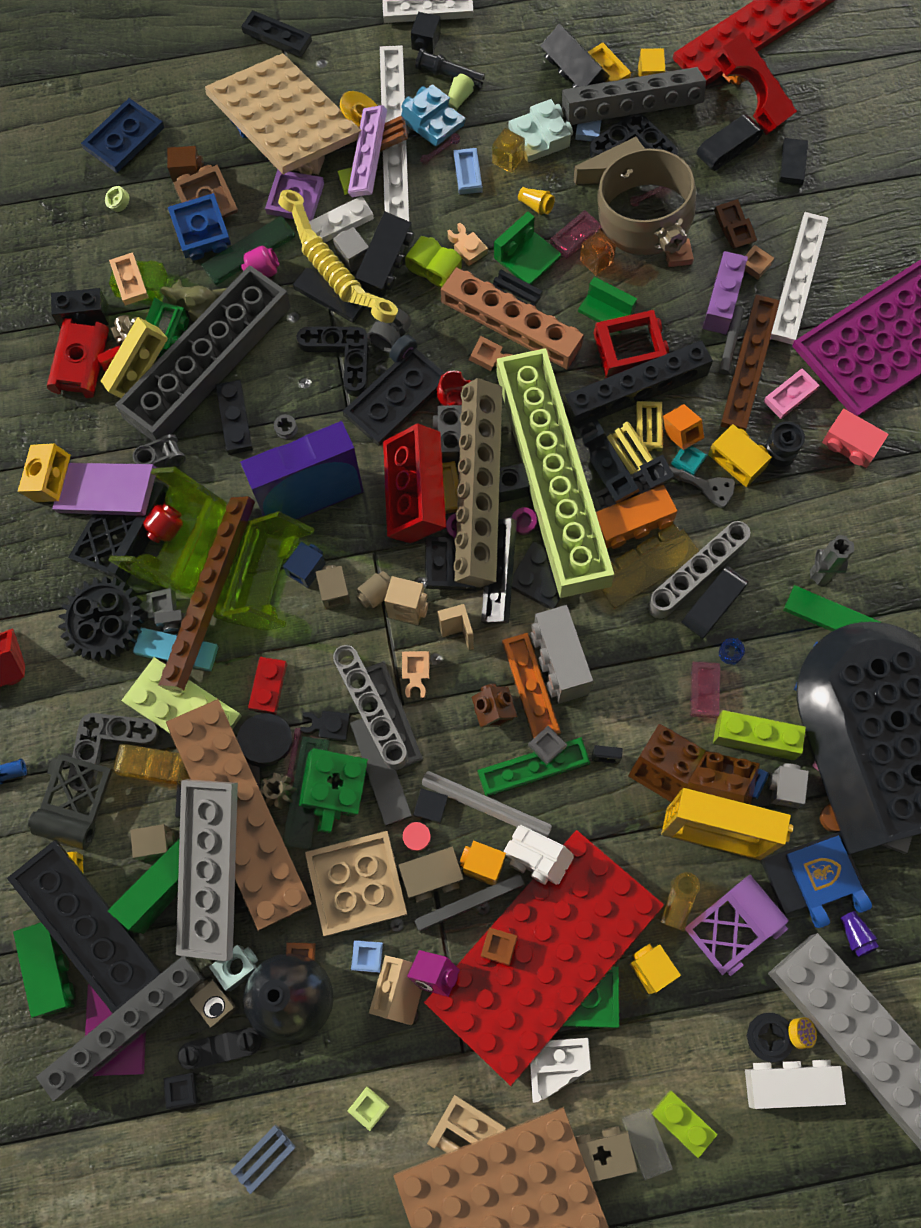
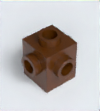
M488 684L481 687V692L471 697L480 727H499L517 718L509 687H497L496 684Z

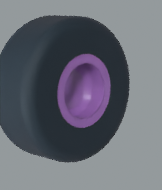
M410 335L400 337L391 348L390 358L394 362H399L409 349L414 347L417 349V341Z

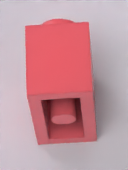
M843 408L822 443L827 445L831 451L839 452L848 457L852 463L867 468L889 434Z

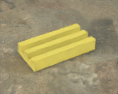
M637 401L636 433L648 451H652V449H657V451L663 450L662 402ZM642 408H646L647 442H643ZM652 408H656L657 442H652Z
M625 422L622 428L616 429L613 435L610 434L607 438L629 473L633 474L641 470L639 466L643 465V463L624 434L628 432L646 462L653 460L631 424ZM618 438L621 440V442L627 449L628 453L638 466V470H636V468L628 458L627 454L617 441Z

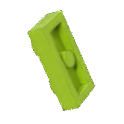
M669 1091L651 1112L697 1158L702 1155L718 1135L672 1091Z

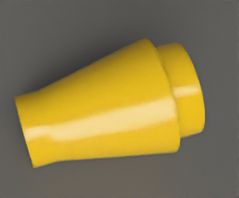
M522 187L518 194V201L523 202L542 215L551 212L555 197L549 191Z

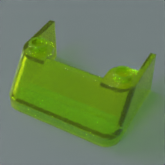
M176 467L152 468L150 473L170 486L166 493L165 501L166 504L182 514L180 518L183 521V525L171 542H164L157 558L149 554H143L137 558L133 556H110L108 561L143 581L166 589L171 588L178 593L190 594L194 592L200 573L204 568L209 550L216 537L217 529L226 511L227 503Z
M280 511L248 521L213 616L224 622L263 631L285 627L286 622L278 619L276 608L270 605L272 594L283 559L289 558L300 544L299 538L313 534L314 528Z

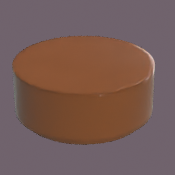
M831 804L822 809L820 822L826 830L840 832Z

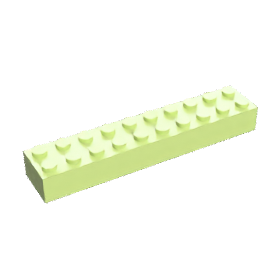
M545 348L497 358V378L499 385L502 386V396L521 463H524L532 502L559 597L564 598L611 587L614 571L547 350Z

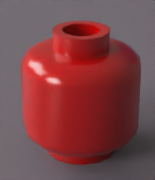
M166 503L163 506L155 505L143 523L148 531L146 536L156 543H159L161 540L171 542L183 525V521L180 518L182 514Z

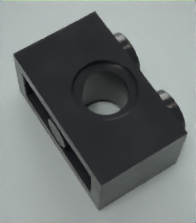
M100 288L51 293V315L60 330L62 322L66 318H72L75 324L95 326L96 322L109 325L108 302Z

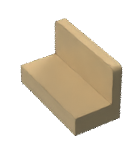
M461 604L438 611L439 628L442 637L463 632L468 650L474 649L473 631L465 605Z
M385 955L369 1010L370 1014L408 1025L413 1024L422 990L407 977L412 967V962Z

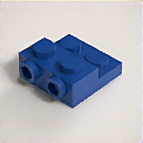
M214 193L168 207L185 259L199 260L204 257L206 252L222 253L227 250V246L231 245Z

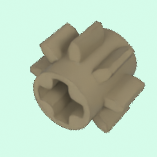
M122 315L114 321L115 327H112L111 331L118 344L125 340L137 317L132 319L130 315Z
M274 773L273 778L263 780L265 784L260 792L267 797L265 800L266 805L272 806L275 804L277 808L282 809L284 803L293 802L291 797L297 789L289 785L292 780L290 777L284 776L281 778L279 774Z

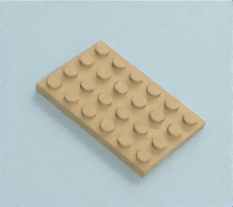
M283 53L205 86L206 95L282 174L358 140V135L362 131L352 120L346 119L342 111Z

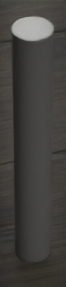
M736 306L733 312L719 373L723 375L729 374L744 308L741 306Z

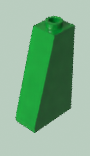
M180 839L108 910L128 930L144 934L178 895Z

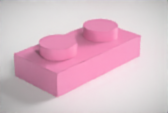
M800 369L766 396L764 403L782 419L816 392L820 385L808 373Z

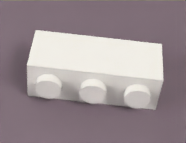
M812 1060L813 1066L801 1067V1061L783 1062V1068H772L771 1062L753 1063V1069H745L749 1107L764 1109L846 1105L841 1066L831 1065V1060Z

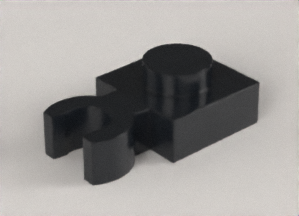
M322 710L321 718H317L311 712L303 713V718L312 720V725L310 727H301L302 733L310 735L319 731V739L347 742L350 722L349 713Z

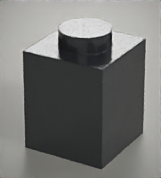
M418 11L411 30L412 50L419 51L421 48H425L426 52L434 54L441 34L440 16Z

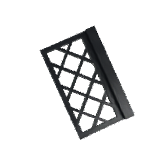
M156 481L153 483L145 516L137 515L135 520L127 523L125 515L93 514L68 558L73 562L127 583L150 541V538L146 536L148 531L143 525L144 520L155 505L163 506L164 503L170 505L174 495L165 484ZM121 516L123 525L110 529L108 521ZM104 523L106 532L94 537L93 531L95 527ZM125 531L126 536L123 541L115 545L113 536ZM108 538L110 547L98 552L96 543ZM92 546L94 554L85 558L79 557L84 548ZM112 553L113 559L109 566H103L100 558Z

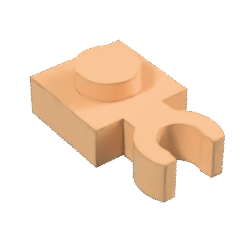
M457 224L459 234H454L451 230H448V239L455 243L454 250L459 253L468 266L488 254L486 245L474 232L467 235L463 224Z
M429 651L402 652V679H410V683L405 689L407 698H411V691L415 687L420 688L421 698L426 697L427 691L426 687L422 684V679H430Z

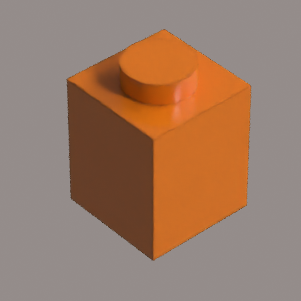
M685 404L663 416L666 435L682 450L704 439L702 419Z

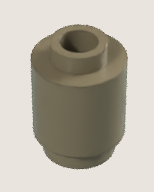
M381 571L379 574L375 573L356 589L358 592L357 600L364 608H376L385 600L391 578L384 571Z

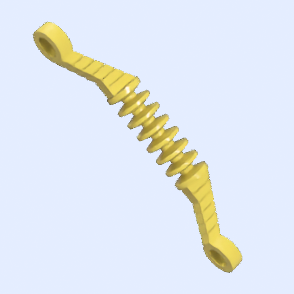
M283 190L278 203L283 209L292 212L302 243V253L308 257V260L313 263L318 272L334 288V291L340 296L341 300L371 307V313L377 320L384 323L393 322L398 313L396 305L384 298L365 293L361 284L355 280V277L339 261V258L334 255V252L329 249L323 239L317 236L311 229L308 217L304 211L303 197L295 191Z

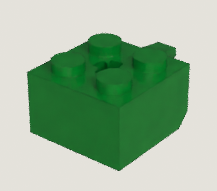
M315 748L308 753L299 807L315 810L314 815L320 816L319 832L331 833L334 819L340 820L341 815L350 817L358 815L368 759ZM331 778H334L335 782L338 783V786L332 789V784L327 782Z

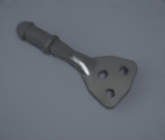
M669 466L675 477L674 479L693 484L701 490L708 501L720 508H725L733 496L735 485L733 479L717 477L705 480L684 471V469L680 470Z

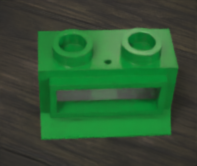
M154 297L145 321L160 328L168 338L158 357H161L182 336L183 331L187 330L189 317L183 307L164 303Z

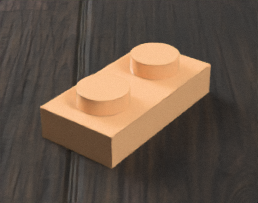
M133 253L109 260L125 306L149 298Z

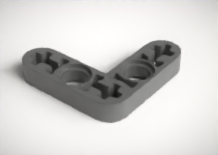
M89 713L79 723L72 757L83 760L81 758L82 749L86 746H93V757L83 761L100 765L104 741L149 746L158 740L160 730L154 722L148 719ZM95 720L99 727L93 729L91 736V730L87 726L92 725ZM118 723H125L127 726L126 732L122 736H114L113 728ZM133 724H135L134 728L141 731L146 730L148 726L152 734H148L146 739H144L140 733L133 732ZM87 737L90 739V737H93L95 740L97 739V741L94 742L91 740H84V738ZM73 763L70 764L68 779L78 774ZM97 770L85 775L91 788L95 786L98 775ZM76 781L69 784L77 792H86L83 783L81 786Z

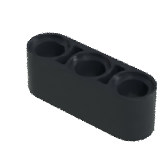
M744 114L705 140L698 148L696 155L712 171H716L753 146L761 138L764 130L750 116Z
M726 566L681 623L704 639L744 590L749 581L729 566Z

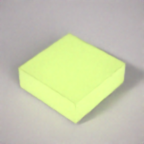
M367 1086L349 1108L348 1112L371 1131L390 1106Z

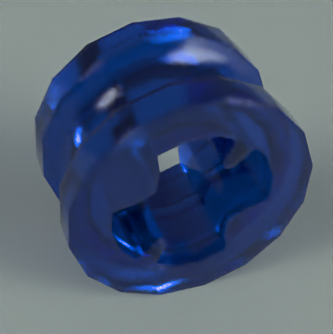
M736 638L726 639L719 648L720 659L730 665L738 663L745 654L744 644ZM730 646L736 648L735 652L738 651V654L735 653L733 657L727 655L729 651L725 652V649H729Z

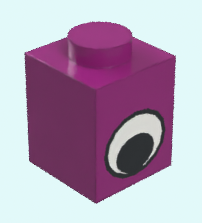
M419 950L407 977L421 990L448 997L452 987L456 984L460 970L448 957Z

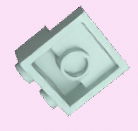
M552 99L531 106L529 114L509 121V129L527 163L570 147V139L573 135L572 126L568 121L564 123L562 108L559 104L555 105Z

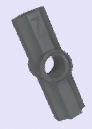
M837 535L825 549H817L815 564L810 569V579L814 580L819 586H826L837 574H845L848 567V559L854 553V543L847 536Z

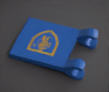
M839 835L786 855L816 928L830 924L829 917L821 905L849 894L852 896L854 907L858 913L872 908L871 901L859 882Z

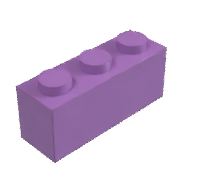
M723 252L702 329L727 334L746 267L747 256Z

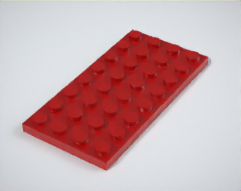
M577 830L563 844L573 854L574 858L568 869H565V874L560 883L556 885L547 881L545 885L533 878L490 927L518 937L510 966L481 957L487 931L456 966L460 971L456 984L452 987L449 996L432 993L424 1002L511 1087L664 907L661 901Z

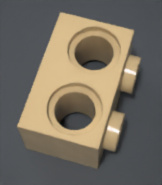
M392 576L385 597L388 618L419 625L421 617H426L429 606L427 602L428 594L424 593L423 584Z

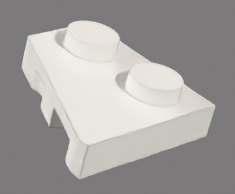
M588 1038L552 1040L545 1046L530 1064L533 1103L542 1102L591 1071Z

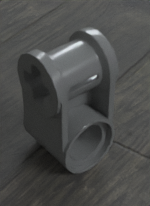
M173 434L162 436L158 440L139 446L133 452L135 464H153L157 468L156 474L180 466L185 462L186 456L183 452H180L177 445L178 439ZM146 459H151L148 463H142Z

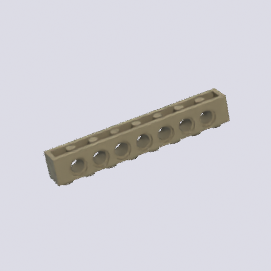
M476 378L464 385L461 392L462 413L460 415L461 437L459 439L460 461L458 463L459 485L457 488L458 510L456 512L457 534L455 537L456 558L454 571L455 582L481 588L496 582L502 386Z

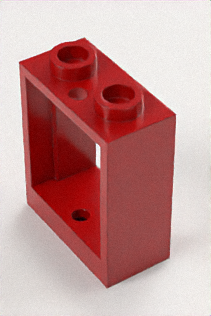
M654 310L596 323L593 334L606 378L669 353L668 343L666 340L663 341L661 335V320L656 318ZM648 325L655 352L617 360L609 333Z

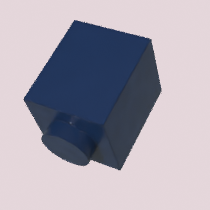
M301 542L283 566L286 575L304 587L309 588L317 577L316 571H320L326 565L322 555L323 552L313 544L308 546Z

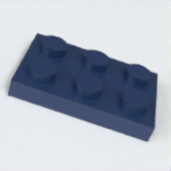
M128 98L81 144L84 150L118 173L165 127L163 121Z

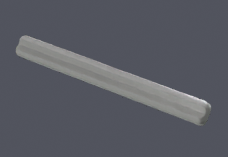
M427 771L423 777L422 785L431 790L448 795V797L515 827L522 825L547 838L552 828L549 823L430 771Z

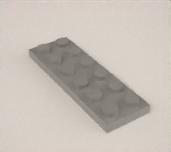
M181 780L176 955L219 961L233 959L238 783Z

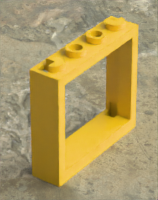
M683 788L666 809L661 835L761 860L784 846L786 842H789L790 834L793 832V825L789 824L791 817L789 814Z

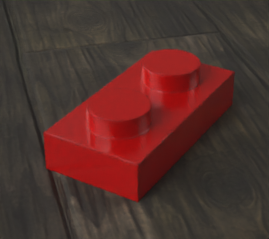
M266 657L259 658L248 706L250 711L276 715L287 668L286 661Z

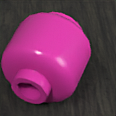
M263 245L245 253L244 264L241 265L243 271L250 265L267 278L275 275L277 267L280 266L272 248L268 249Z

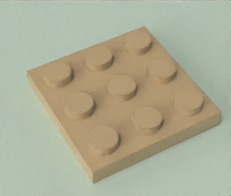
M388 831L305 852L324 937L408 915Z

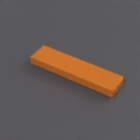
M528 633L502 640L533 739L547 726L557 735H560L561 731Z

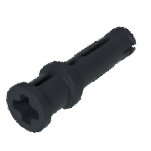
M421 48L418 52L415 62L416 69L420 70L423 68L433 72L435 76L443 74L451 78L464 74L472 79L474 86L479 89L482 87L484 82L479 80L485 79V73L449 62L443 55L439 54L436 56L428 53L425 48Z

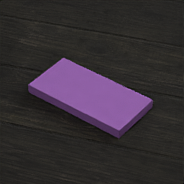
M69 463L59 501H54L52 509L57 513L145 516L157 468L153 464Z

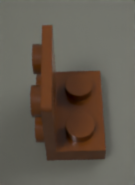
M658 724L628 777L672 802L683 788H688V782L705 750L667 727Z

